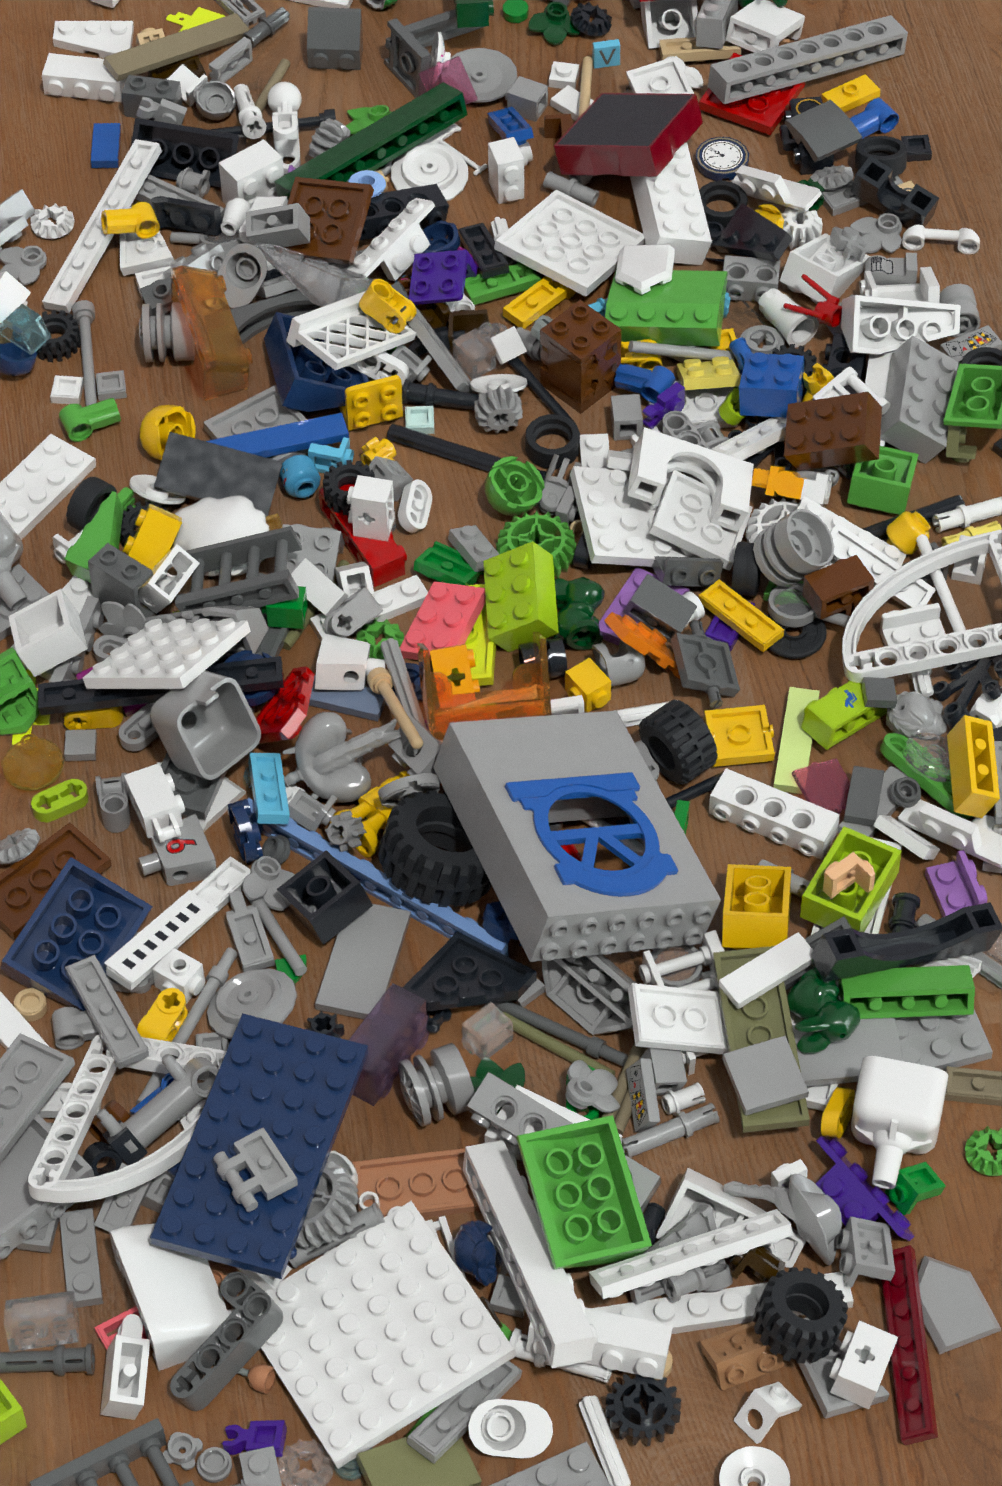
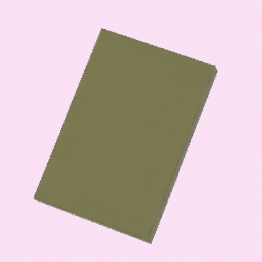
M408 1436L358 1453L356 1461L368 1486H480L482 1482L462 1438L451 1446L435 1463H432L407 1444Z

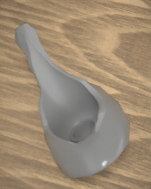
M790 1174L789 1189L777 1186L771 1187L768 1184L759 1187L757 1184L747 1185L736 1181L724 1184L723 1192L732 1196L763 1199L774 1203L782 1214L795 1222L798 1234L811 1245L822 1261L829 1266L833 1263L837 1250V1237L842 1227L841 1212L836 1202L830 1196L825 1195L812 1180L800 1174Z

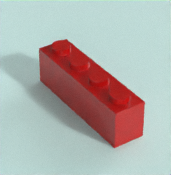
M347 484L339 489L348 491L350 486L354 487L355 485ZM323 488L319 489L321 511L332 527L342 532L345 546L357 563L365 562L369 565L373 587L405 575L407 555L402 545L397 546L392 531L388 541L353 536V524L348 522L349 511L348 515H343V510H340L339 513L334 512V508L330 509L324 500Z

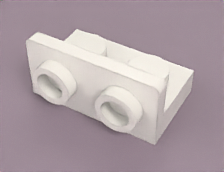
M939 603L923 604L914 608L893 610L882 614L879 633L884 646L946 634L940 621L941 608ZM943 646L940 650L948 649V646Z

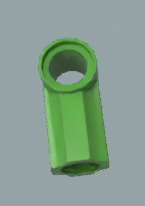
M114 398L85 407L75 403L69 404L61 409L59 413V418L70 440L74 442L87 439L95 429L121 421Z

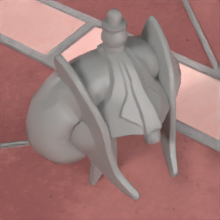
M335 712L316 714L302 727L295 746L283 751V754L295 753L297 764L294 772L284 776L285 785L289 787V785H294L297 781L302 780L313 791L310 796L314 799L321 797L329 800L333 794L337 797V803H349L358 800L371 787L370 774L362 766L363 755L373 752L375 748L402 738L400 731L394 730L397 720L394 718L390 723L379 728H373L366 733L345 741L346 735L352 734V731L347 729L340 715Z

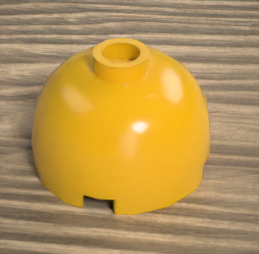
M160 405L147 412L141 423L140 441L142 447L151 457L161 461L169 432L195 438L196 425L192 414L186 412L184 407L177 405Z

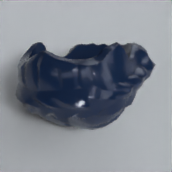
M480 1220L467 1221L460 1226V1231L457 1232L454 1240L455 1261L462 1271L472 1275V1277H475L479 1283L486 1287L497 1278V1268L495 1267L496 1250L493 1243L487 1239L488 1232L493 1227Z

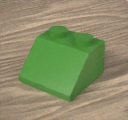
M880 446L878 460L857 462L855 464L847 503L862 508L867 507L885 511L889 514H902L906 510L919 454Z

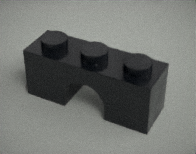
M869 156L855 174L851 192L884 213L896 215L900 222L909 228L914 225H923L925 227L934 216L939 197L918 184L911 191L900 188L892 179L893 169Z

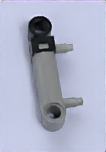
M166 1054L162 1057V1063L175 1080L123 1123L121 1120L117 1122L106 1109L99 1110L97 1117L107 1130L102 1136L108 1143L95 1142L87 1147L83 1155V1159L92 1167L94 1176L119 1170L123 1161L129 1166L148 1153L145 1149L200 1101L208 1098L219 1069L211 1061L203 1057L193 1058L183 1069L171 1055ZM209 1071L207 1080L203 1083H197L199 1075ZM108 1156L109 1162L107 1165L97 1168L98 1161Z

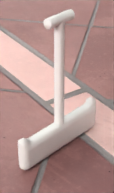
M455 123L422 142L438 143L451 147L462 155L467 164L476 169L473 172L475 176L488 168L487 164L477 165L444 141L453 133L461 131V127Z

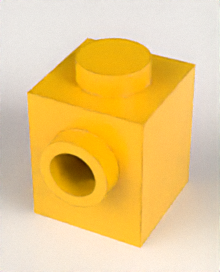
M588 658L565 671V691L569 697L582 695L584 711L588 713L595 708L603 707L611 700V680L591 658Z

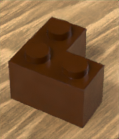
M854 555L846 559H840L832 565L805 575L802 595L820 620L836 613L851 616L863 597L874 588L875 579L859 557Z

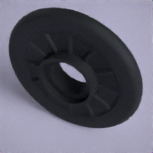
M794 605L777 608L780 612L792 616L803 615L810 611L808 608ZM768 614L767 616L775 622V620L770 616V614ZM817 618L801 627H788L777 623L784 629V636L768 649L781 657L790 659L811 656L821 649L826 640L827 630L825 623ZM797 628L802 633L798 636H790L786 633V630Z

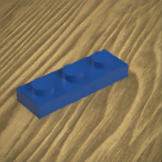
M513 107L487 113L489 124L503 139L514 137L517 144L522 145L528 139L534 138L532 127Z

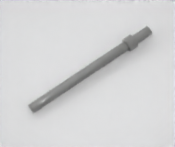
M228 947L217 966H212L206 976L207 983L172 1042L186 1044L217 989L222 987L228 979V971L238 955L236 950ZM171 1055V1057L175 1060L178 1058L177 1056ZM154 1072L136 1103L139 1104L159 1088L166 1074Z

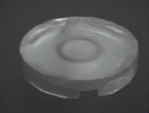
M933 733L915 734L914 738L910 737L903 748V757L906 764L924 778L938 782L951 781L947 739Z

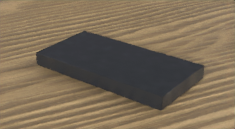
M169 432L154 489L198 501L206 497L222 499L230 496H244L251 500L255 509L262 511L267 519L283 462Z

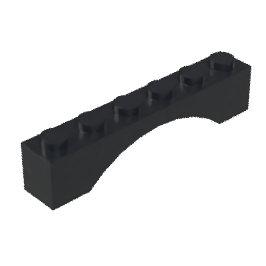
M991 902L963 907L934 922L901 932L869 934L849 928L823 933L811 953V957L823 982L987 951L991 949L1002 933V924Z

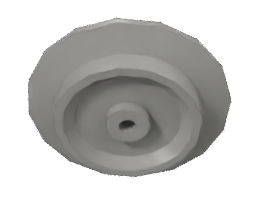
M474 48L453 55L450 58L449 67L443 68L441 75L442 82L463 92L465 101L481 103L491 102L504 97L507 88L517 80V68L508 56L499 51L487 48Z
M270 968L248 970L235 975L218 989L210 1001L207 1010L210 1027L219 1036L232 1039L242 1013L283 1023L293 1010L297 998L293 980L284 972Z

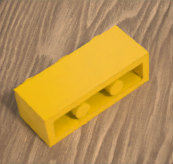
M964 715L947 734L953 807L956 813L983 818L1000 799L992 721Z

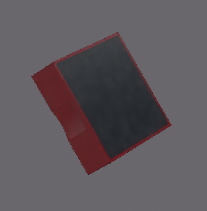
M601 93L554 145L561 175L613 174L657 177L673 159L676 151L703 124L697 95Z

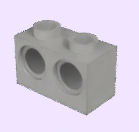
M725 255L723 271L728 273L726 293H729L730 300L758 302L762 294L771 288L778 290L781 260L775 261Z

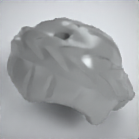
M904 691L896 695V707L887 708L886 725L894 733L904 735L912 742H916L921 738H936L947 730V723L942 714L944 710L942 703L932 698L927 699L916 692Z

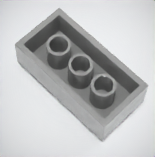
M913 335L892 353L885 399L890 402L891 406L882 415L880 439L902 451L919 454L918 460L925 464L941 452L947 445L948 425H944V417L956 378L958 361Z

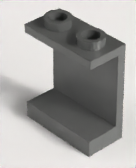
M109 543L88 560L93 597L99 598L100 607L103 602L108 601L120 603L124 607L131 603L141 610L145 618L159 615V612H153L139 601L138 589L154 575L151 569Z

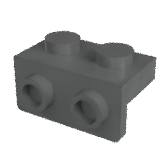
M654 556L655 560L652 568L659 581L667 586L710 587L720 579L724 563L721 559Z

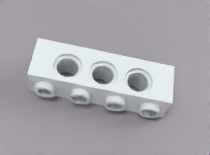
M727 768L710 794L709 814L714 815L717 819L729 821L743 827L748 832L758 833L770 838L777 844H785L799 850L804 855L814 856L821 860L838 833L840 814Z

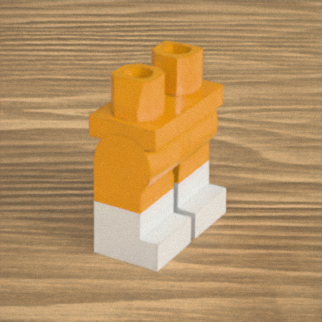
M771 466L770 470L754 468L751 486L766 488L765 495H781L802 500L805 496L819 504H828L834 475L817 473L816 480L801 477L795 471H784L785 467Z

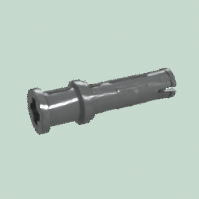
M89 1343L86 1347L65 1348L64 1345H58L54 1347V1350L0 1352V1373L54 1371L58 1376H64L66 1372H87L88 1375H94V1344ZM16 1361H37V1362H16Z

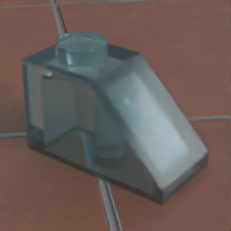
M20 304L0 322V335L30 355H33L51 338L42 317L24 304Z

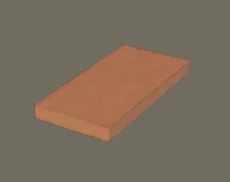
M465 1148L352 1162L358 1174V1198L367 1191L376 1193L384 1217L387 1216L391 1208L395 1206L402 1207L412 1201L423 1218L481 1211L463 1172ZM368 1199L363 1205L369 1207L375 1203V1200ZM357 1203V1204H358V1212H359V1211H361V1208H360L359 1203Z

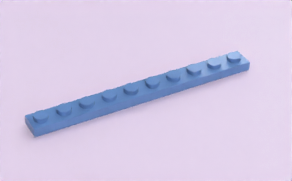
M248 798L252 816L249 818L252 824L257 823L254 800ZM289 817L288 824H257L260 833L267 837L282 835L288 838L290 850L311 862L327 850L360 881L365 892L393 908L411 911V918L450 939L456 932H459L509 957L508 943L492 937L472 918L462 917L453 912L449 906L438 907L436 903L428 905L422 903L421 899L415 896L414 898L407 896L405 890L396 888L392 884V878H387L386 874L376 869L372 863L365 859L360 860L349 854L348 851H340V845H330V842L324 840L320 834L304 829L292 818Z

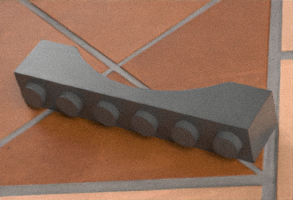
M351 275L196 319L197 337L208 362L234 355L249 339L268 329L276 312L299 316L319 307H324L359 294L363 290L356 276Z

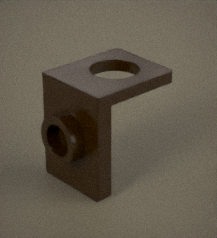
M487 309L449 312L448 339L452 355H456L457 342H454V331L465 330V334L490 333L491 327Z

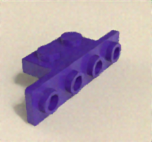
M820 1136L816 1142L836 1164L816 1185L825 1195L830 1196L836 1202L844 1225H847L850 1216L870 1221H876L882 1216L898 1236L908 1241L913 1239L915 1236L908 1229L911 1223L898 1210L893 1212L887 1205L890 1199L877 1186L872 1188L866 1181L869 1176L856 1162L851 1164L845 1157L848 1153L845 1147L835 1138L830 1141Z

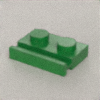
M437 541L434 542L432 548L429 547L414 561L413 570L442 583L468 586L473 585L479 579V575H484V571L475 572L457 550Z

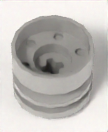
M191 301L172 302L170 315H165L162 303H157L156 316H152L150 303L142 304V314L139 319L140 346L144 352L146 363L154 362V349H158L160 362H165L167 349L173 350L175 361L195 360L194 320Z
M798 509L780 519L778 523L772 524L767 529L761 531L754 540L753 551L761 572L776 585L789 587L804 579L805 575L829 564L834 555V542L827 525L818 515L810 510Z
M453 1043L431 1050V1066L427 1064L420 1054L414 1056V1066L408 1059L398 1063L403 1097L409 1110L413 1113L414 1118L421 1127L431 1124V1115L437 1122L443 1120L444 1103L454 1116L469 1110L467 1105L475 1094L465 1062Z

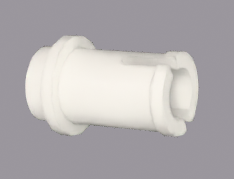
M697 1082L675 1092L672 1090L666 1091L665 1095L661 1096V1103L666 1114L676 1116L677 1113H680V1110L704 1103L706 1098L703 1096L705 1093L702 1086Z

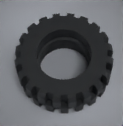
M427 791L425 794L422 792L414 793L410 797L402 799L393 807L379 845L378 856L387 878H392V884L396 888H402L407 896L411 898L415 896L421 899L422 903L428 905L436 903L438 907H448L449 905L460 907L466 905L467 902L471 904L489 892L492 886L446 792L443 794L437 791Z

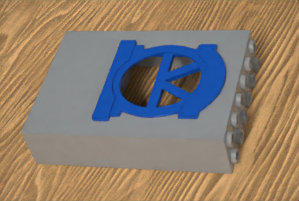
M617 710L449 723L433 768L530 962L571 957L579 958L599 954L607 955L627 951L635 952L645 949L702 943L704 933L707 932L721 899ZM627 816L630 820V824L559 831H551L549 823L610 817ZM639 838L644 847L643 856L637 855L619 840ZM598 842L631 867L616 871L594 868ZM585 843L582 861L580 862L569 855L560 845Z

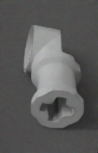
M715 1264L703 1269L697 1267L688 1270L683 1275L662 1279L664 1291L672 1302L679 1301L682 1295L695 1290L698 1292L717 1291L733 1283L729 1265Z

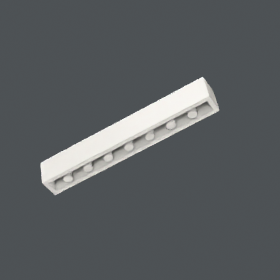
M504 1140L466 1146L463 1162L464 1175L486 1223L493 1227L490 1231L551 1368L591 1361L593 1347L598 1341L595 1326L588 1323L584 1303L581 1298L577 1299L571 1275L565 1273L564 1269H554L535 1201L531 1200L528 1194L526 1178L520 1176L517 1170V1161L514 1153H509Z

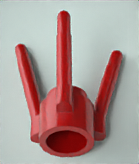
M803 274L801 278L827 301H820L816 305L815 310L785 303L783 307L797 313L815 317L820 324H825L832 328L837 327L842 318V306L838 305L840 299L829 294L815 281Z

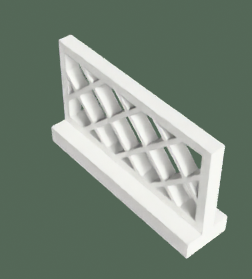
M364 291L292 318L286 342L293 347L303 344L334 370H338L415 340L416 332L406 325L405 329L400 332L401 335L390 333L374 318L365 314L359 306V301L365 293ZM396 318L392 322V324H395L398 321V319ZM355 324H362L364 327L355 326ZM369 326L382 328L384 331L370 329ZM336 331L344 332V335H342V334H337V333H334V332H336ZM349 333L364 336V339L349 336ZM369 337H370V338H375V339L384 340V341L378 342V341L369 340ZM315 339H322V340H325V343H324V342H319V341H314V340H315ZM329 341L342 343L344 346L330 344ZM349 345L357 346V347H362V348H364V349L360 350V349L350 348ZM331 353L339 354V355H344V356L337 359V358H336L335 356H333Z

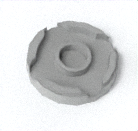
M415 774L386 784L380 788L378 795L382 806L393 808L399 801L410 797L414 793L438 792L440 790V783L436 774Z

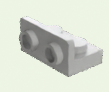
M850 1216L845 1229H841L837 1237V1249H841L839 1270L844 1274L845 1286L853 1287L858 1274L891 1281L895 1273L889 1224Z

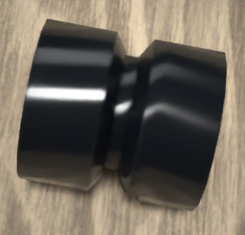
M561 637L546 639L542 645H538L535 641L518 645L520 668L525 683L542 680L544 675H548L549 678L565 676V671L568 668Z

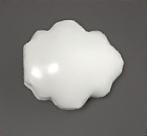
M230 496L222 499L206 497L175 513V515L182 518V524L173 542V547L177 544L187 551L269 531V525L266 524L265 514L255 509L252 501L244 496ZM247 563L232 566L231 576L247 573ZM219 570L206 572L204 575L209 577L219 576Z

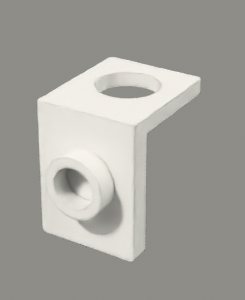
M183 64L167 79L180 81L182 100L190 107L196 102V90L205 81H208L205 74L198 78Z
M780 1382L754 1389L734 1418V1422L758 1444L761 1443L777 1418L799 1411L802 1404ZM751 1409L759 1411L762 1415L763 1424L760 1429L753 1428L748 1422V1413Z

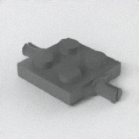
M695 620L689 625L692 635L676 633L671 639L681 684L685 688L705 691L708 694L710 707L719 708L723 704L720 695L735 697L740 691L728 643L707 637L704 634L702 622Z

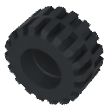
M675 699L671 700L640 722L639 735L641 741L647 746L660 772L673 783L685 785L716 763L718 758L717 747L708 726L698 713L684 702Z
M791 1267L788 1272L783 1269L777 1272L776 1276H772L769 1279L756 1305L753 1322L756 1323L754 1326L756 1334L762 1335L760 1338L761 1343L764 1346L769 1345L771 1347L770 1352L774 1355L779 1353L783 1355V1359L790 1362L792 1358L796 1359L797 1363L804 1364L806 1359L813 1363L818 1361L819 1357H826L830 1350L833 1349L847 1321L848 1315L846 1312L848 1305L847 1302L843 1301L845 1296L842 1291L835 1289L837 1284L832 1280L827 1281L824 1279V1274L820 1272L817 1274L811 1273L809 1268H803L802 1271H799L797 1267ZM791 1310L804 1314L810 1320L798 1317Z

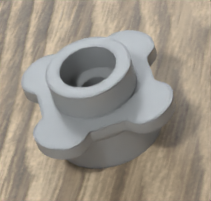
M175 1432L170 1436L168 1450L164 1451L163 1455L168 1464L175 1463L181 1465L184 1470H191L196 1465L195 1458L197 1453L202 1451L203 1443L199 1438H193L187 1433ZM181 1449H185V1450H186V1452L183 1453V1454L180 1453L179 1451H180Z

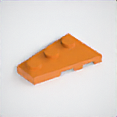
M614 612L608 615L604 621L623 642L644 656L648 654L662 668L666 669L668 666L673 674L680 679L674 653L665 645L667 639L661 632L655 628L651 631L641 621L637 624L626 614L623 617Z

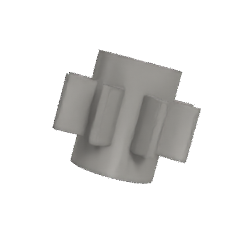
M351 811L331 816L330 821L332 823L325 829L330 840L329 844L340 845L339 848L342 852L351 850V847L361 846L360 839L366 833L361 822L362 818L352 817Z

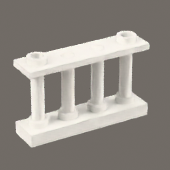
M716 930L704 933L702 947H699V951L655 964L650 950L644 951L642 965L639 966V973L644 984L665 986L661 976L703 963L705 966L709 965L712 970L711 978L678 988L715 990L718 992L713 952L725 950L722 947ZM681 1051L688 1076L695 1072L696 1057L708 1053Z

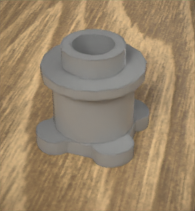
M187 167L178 174L176 185L189 193L203 198L210 189V171L204 170L200 174L193 172L192 168Z

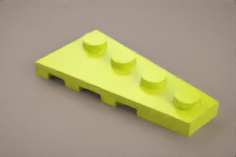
M485 584L468 585L485 588ZM485 603L465 642L467 650L473 649L476 667L470 668L472 680L478 679L479 686L494 684L496 644L488 639ZM457 668L452 669V674L447 676V680H452L454 685H460L459 681L461 678H464V673H459ZM433 677L432 684L434 689H436L435 680Z

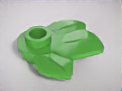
M386 105L347 110V114L353 121L347 124L346 127L350 130V134H356L390 114L391 111Z

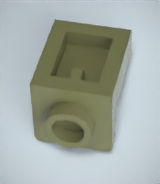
M948 425L946 457H951L953 461L969 462L970 459H975L977 446L960 445V443L965 444L967 427Z

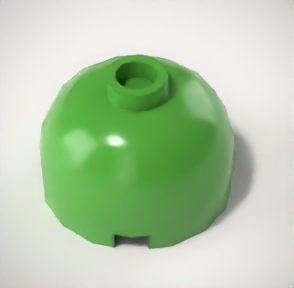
M514 456L504 457L495 462L485 480V496L488 503L497 512L507 516L523 515L524 512L527 513L532 510L543 496L542 490L544 489V480L536 467L528 461L525 464L521 461H516L518 457Z

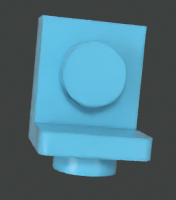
M343 437L339 448L311 443L308 449V457L313 460L318 472L325 473L329 472V467L332 465L337 468V462L341 461L343 465H347L346 460H352L353 462L354 450L350 449V438Z

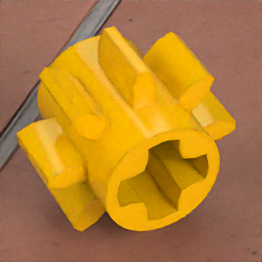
M376 436L361 447L364 451L361 454V461L363 465L367 464L368 466L375 456L394 460L393 458L397 454L395 447L389 440L383 438L379 441Z

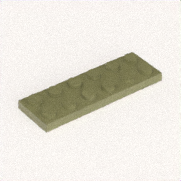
M774 946L713 952V964L728 1051H734L786 1036L800 1069L785 983H780L740 1009L736 1008L719 987L720 979ZM736 1094L743 1133L809 1126L810 1118L806 1098L745 1116Z

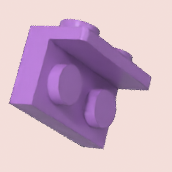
M964 850L957 851L956 861L926 868L925 876L942 917L948 916L963 907L987 903L985 887L978 884L975 864L973 860H968Z

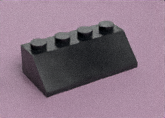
M135 118L131 146L135 139L160 144L162 152L149 173L152 176L177 180L178 174L187 167L192 168L193 172L200 174L204 170L210 171V186L221 187L219 162L244 150L247 137L245 135Z

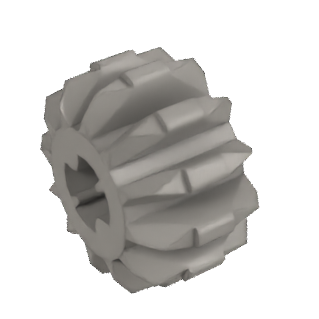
M330 118L321 122L320 127L316 128V132L312 136V142L309 144V155L315 158L349 138L350 130L343 123Z
M500 385L495 390L488 387V392L479 393L478 400L474 402L476 421L486 432L494 430L498 434L503 429L508 432L510 426H518V420L523 418L521 398L518 396V393H514L511 387L503 389Z

